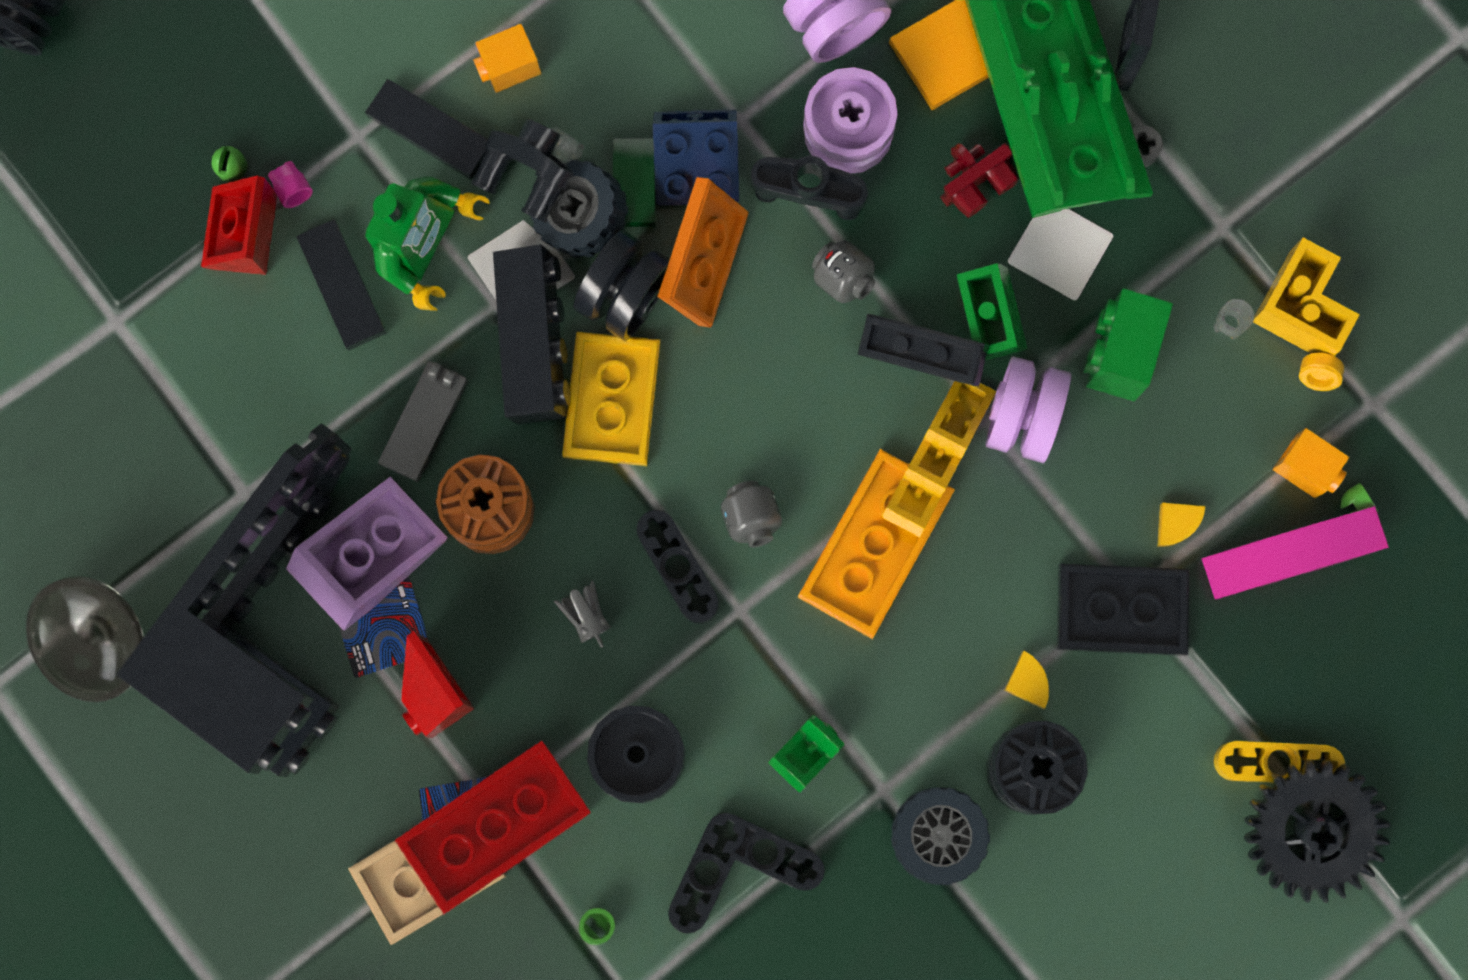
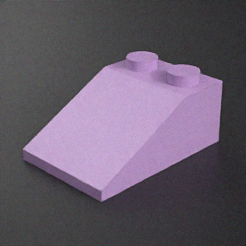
M389 477L298 545L286 569L341 629L345 631L381 602L446 542L448 537L400 486Z

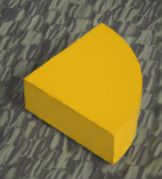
M1173 503L1160 504L1157 547L1172 546L1191 536L1202 522L1205 506Z
M1023 651L1004 691L1041 709H1045L1049 697V684L1046 673L1032 655Z

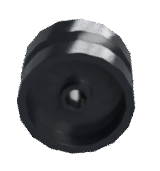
M624 230L619 231L601 250L584 277L575 297L574 310L591 321L606 315V330L623 341L629 340L643 325L660 298L657 296L670 259L656 250L642 257V241Z
M629 705L610 712L596 725L588 742L587 762L593 779L606 794L622 802L645 804L662 798L676 786L685 768L686 749L679 730L666 715L650 707ZM637 746H640L644 749L645 757L641 762L633 763L632 759L628 757V752L630 749L634 750Z

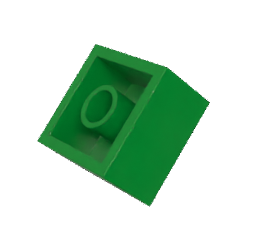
M1124 288L1115 300L1108 299L1105 309L1100 311L1094 333L1101 335L1100 340L1097 339L1093 349L1090 348L1084 364L1083 373L1089 374L1086 387L1135 402L1151 383L1173 303Z

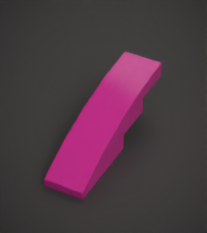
M1374 506L1202 558V562L1214 598L1220 599L1387 549L1389 545L1376 507Z

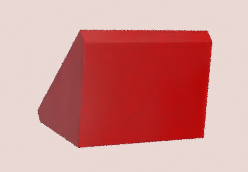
M257 175L212 187L201 267L212 270L266 275L277 195L264 177Z

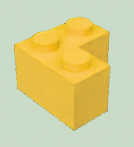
M1303 237L1290 250L1252 322L1310 354L1327 353L1335 356L1341 351L1360 315L1322 294L1341 257Z

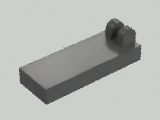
M428 361L378 463L419 483L469 382L467 378L451 369L444 368L436 362Z

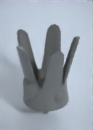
M591 581L590 586H585L583 589L584 598L578 590H572L570 592L571 600L569 598H562L561 602L557 600L553 602L575 626L581 643L595 637L602 648L604 644L599 635L612 627L602 614L595 583Z

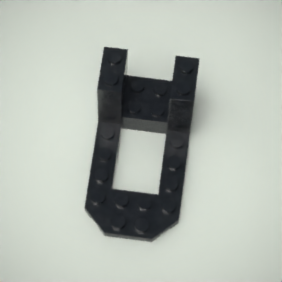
M322 423L310 432L308 438L312 441L303 448L295 443L282 454L116 673V676L247 773L259 774L263 769L265 771L270 770L281 777H288L291 772L297 774L309 760L311 753L307 750L317 736L323 739L337 721L334 713L339 708L338 705L231 627L235 621L240 623L246 618L254 606V602L251 599L261 586L266 588L274 581L280 571V567L277 566L287 552L293 553L295 548L303 542L306 536L303 530L313 517L316 519L320 518L332 502V498L329 496L335 489L341 473L349 463V454L352 448ZM282 505L286 509L279 517L276 512ZM259 535L264 536L251 554V551L248 550ZM231 572L237 573L223 591V588L220 586Z

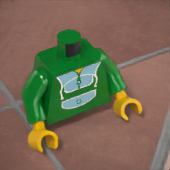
M430 176L409 180L404 187L395 183L389 184L385 193L377 196L373 202V211L375 213L366 229L365 237L373 248L375 268L379 276L404 294L412 293V300L416 308L437 311L438 309L430 304L429 295L445 298V291L439 286L421 285L418 283V280H422L453 217L455 210L452 208L456 205L460 214L480 221L484 218L474 214V203L480 201L490 204L485 196L467 192L462 195L459 188Z

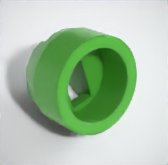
M222 146L214 152L211 162L212 169L220 179L226 182H233L245 175L247 160L240 150L232 146ZM230 154L227 162V171H223L222 167L225 156Z
M1361 483L1348 489L1341 498V509L1352 503L1356 509L1350 513L1375 506Z
M590 909L579 921V934L588 944H604L614 933V919L604 909ZM591 918L605 935L599 938L585 922Z

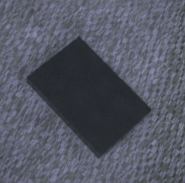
M1131 0L1125 14L1115 70V78L1119 90L1129 91L1151 49L1159 0Z
M1062 563L1058 565L1057 650L1174 656L1188 655L1189 569Z

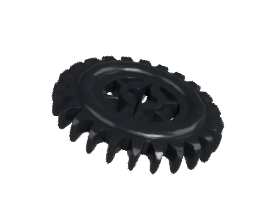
M1307 759L1304 762L1303 772H1299L1293 764H1289L1287 766L1288 777L1285 779L1277 772H1274L1272 779L1275 786L1271 788L1263 784L1260 785L1259 790L1265 798L1263 800L1252 799L1249 802L1258 811L1257 815H1249L1244 819L1246 824L1255 827V830L1244 835V840L1250 844H1257L1248 852V857L1251 860L1262 859L1257 866V873L1260 876H1265L1271 872L1269 885L1273 889H1277L1284 881V893L1289 898L1294 896V892L1299 887L1300 895L1307 903L1311 901L1313 890H1316L1319 898L1324 903H1327L1329 901V888H1333L1341 898L1345 899L1344 883L1347 881L1358 890H1361L1362 885L1357 874L1361 872L1370 877H1375L1374 871L1367 862L1369 860L1385 861V858L1374 849L1375 845H1390V840L1387 837L1377 833V830L1391 826L1387 819L1375 816L1387 809V806L1382 801H1370L1372 797L1378 794L1377 788L1374 786L1361 788L1362 784L1366 781L1365 776L1361 773L1354 774L1348 778L1350 768L1346 764L1340 765L1333 773V764L1328 759L1321 763L1318 770H1316L1313 761ZM1311 800L1310 809L1302 811L1300 814L1294 810L1298 805ZM1330 802L1335 803L1344 815L1332 819L1328 815ZM1292 814L1296 817L1294 823L1295 834L1285 837V825L1289 815ZM1347 824V834L1342 844L1343 832L1341 828ZM1322 826L1325 827V833H1318L1316 840L1311 836L1312 832H1320ZM1302 843L1304 845L1302 858L1296 856L1288 845Z

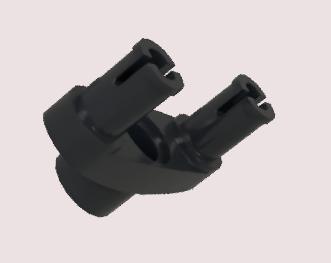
M529 118L526 119L518 137L504 132L491 131L484 146L487 150L471 184L495 195L510 162L517 160L536 170L535 175L538 177L521 211L546 223L547 217L561 190H566L573 175V171L563 161L553 155L561 134Z
M805 156L799 160L764 157L758 160L751 170V182L755 189V195L764 203H771L780 198L804 205L836 210L837 215L841 219L853 220L858 217L860 210L867 201L868 188L860 177L827 166L821 158L816 156ZM812 173L820 178L821 183L816 187L807 188L798 179L804 174Z

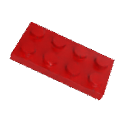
M540 741L395 839L394 842L442 914L445 915L584 819L591 812L543 741Z

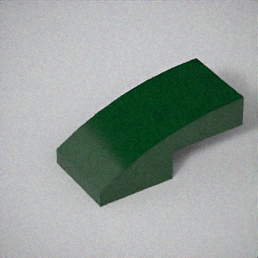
M653 138L613 139V177L621 184L620 188L627 197L625 202L626 206H628V215L625 216V227H655L656 191Z

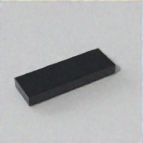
M389 79L386 80L365 111L368 118L470 180L479 169L487 150L484 148L488 140L487 138Z
M335 219L296 236L346 349L349 351L387 334Z
M867 313L857 355L968 385L979 386L989 344Z

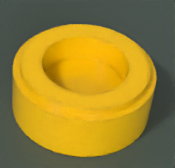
M1312 353L1302 359L1299 379L1305 386L1313 390L1330 391L1341 385L1344 364L1340 359L1331 354Z

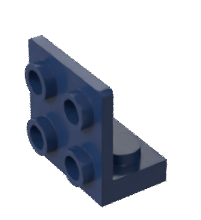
M737 109L654 112L653 143L657 205H688L697 177L710 179L736 202H739Z

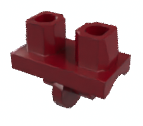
M956 144L951 148L954 161L945 167V171L951 178L960 171L963 173L944 186L945 193L940 198L947 207L954 203L967 218L972 217L985 207L988 202L977 188L982 182L988 180L999 196L1017 184L1019 178L1009 162L1012 151L1006 144H1003L976 163V160L985 154L980 144H977L969 151L962 144Z

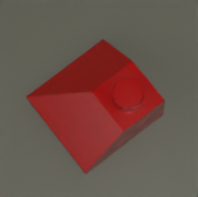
M415 631L407 635L401 698L407 711L402 716L415 735L423 732L425 737L433 738L475 708L428 639Z

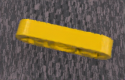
M1233 741L1221 745L1214 755L1216 771L1221 777L1230 781L1274 783L1272 779L1273 773L1268 767V758L1276 750L1285 752L1290 758L1291 764L1299 772L1301 760H1318L1321 758V753H1324L1325 760L1332 761L1333 773L1340 765L1345 764L1344 757L1339 750L1329 745ZM1234 749H1238V756L1255 758L1257 757L1255 749H1260L1257 766L1238 767L1237 774L1234 773L1233 766L1226 765L1225 758L1226 756L1233 755ZM1298 751H1303V752H1304L1303 755H1302V759H1301V757H1300ZM1257 767H1258L1260 776H1256V775L1254 774ZM1286 773V774L1283 775L1282 777H1283L1284 779L1287 778V777H1288V773Z

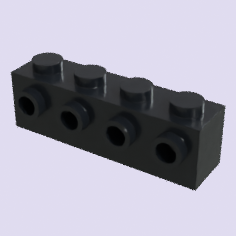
M542 244L494 251L493 263L505 418L518 425L567 418L566 405H570L571 392L567 380H564L563 364L567 363L568 353L566 343L560 337L559 323L564 321V307L561 298L557 297L556 282L561 280L559 260Z

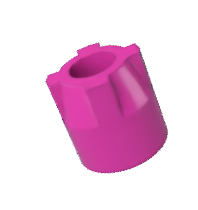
M292 161L285 162L284 165L270 171L268 174L274 191L285 208L299 206L313 194V190L305 176L295 167Z

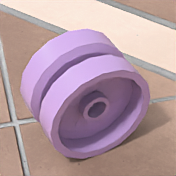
M787 0L783 6V14L795 31L805 32L802 44L813 61L822 63L843 56L872 37L889 19L891 9L885 0Z
M856 67L836 69L821 77L809 91L804 110V138L811 155L821 158L827 166L848 173L864 172L877 165L890 149L898 116L895 96L887 83L873 72Z
M1012 356L1003 381H1000L992 404L986 447L1007 453L1014 446L1019 431L1022 429L1024 430L1020 446L1022 457L1044 464L1052 448L1062 418L1070 387L1071 373L1049 367L1041 375L1035 391L1032 390L1036 374L1034 363Z

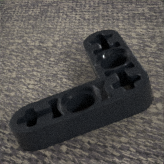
M728 813L718 814L708 823L675 893L668 911L669 921L676 930L682 933H695L700 930L706 923L735 860L802 891L812 890L819 886L825 873L824 864L820 857L813 852L742 818ZM727 820L735 823L733 831L739 835L735 842L731 840L726 842L722 852L730 853V858L725 863L715 854L704 853L703 848L706 843L713 848L715 847L719 836L713 832L715 825H724ZM760 839H770L778 848L777 858L771 864H759L753 857V846ZM786 847L795 851L790 857L791 860L798 863H803L806 858L813 860L812 869L817 871L814 880L806 878L804 883H799L796 881L798 873L788 867H785L784 875L775 872L784 859ZM702 860H711L719 867L720 876L713 885H701L695 878V867ZM689 883L697 891L710 893L712 896L708 903L700 897L695 909L701 915L698 922L691 920L686 926L680 923L681 915L676 912V908L679 904L682 906L688 904L693 893H686L684 889L686 884Z

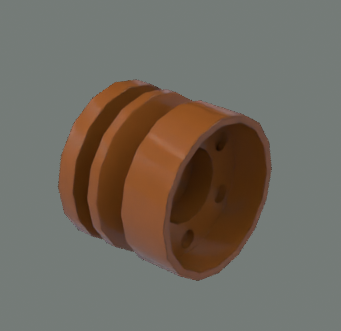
M480 454L464 458L448 469L438 487L436 505L440 520L459 543L474 552L496 554L508 551L525 538L532 526L535 506L531 491L514 466L499 457ZM481 493H485L488 498H492L488 501L490 508L486 511H482L479 506H475L479 503L478 495Z

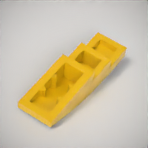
M957 381L953 382L886 507L882 518L918 537L922 535L996 394L995 390L982 383L979 386H972Z

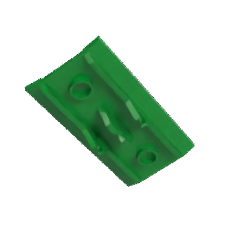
M965 0L1032 218L1060 212L1064 209L1124 198L1151 197L1153 191L1091 1Z

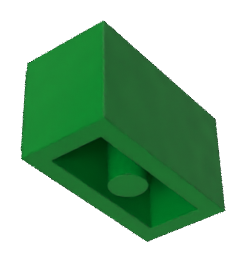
M996 263L957 274L972 340L989 344L986 360L1027 350L1008 268Z

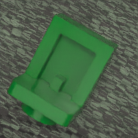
M812 715L772 757L768 764L800 793L842 749L844 742L838 737L832 726Z

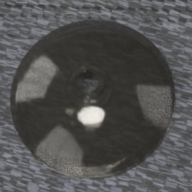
M83 576L59 579L43 588L37 594L30 606L26 622L28 645L36 665L48 681L63 693L82 701L103 702L118 697L131 687L116 676V673L144 638V634L131 606L110 586L96 579Z

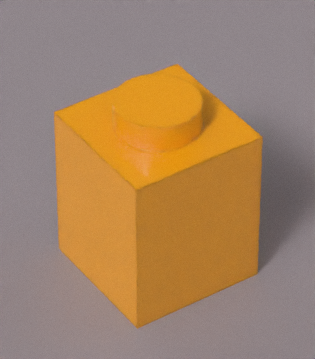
M522 24L475 42L480 57L473 59L476 69L483 83L488 80L491 81L496 93L541 74L538 60Z
M1305 428L1294 436L1272 470L1313 498H1317L1326 491L1333 493L1339 487L1347 474L1342 468L1349 459V456Z

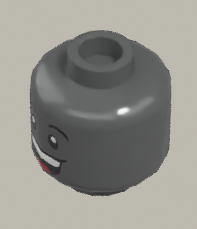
M847 240L837 243L829 242L817 253L813 260L812 268L815 270L813 274L815 284L842 304L851 302L856 298L859 300L864 299L875 285V280L872 278L875 271L874 261Z
M745 481L731 487L726 493L727 497L721 503V513L729 536L735 542L748 543L749 547L752 548L771 542L773 540L772 534L782 524V515L773 491L767 486L759 485L757 481Z

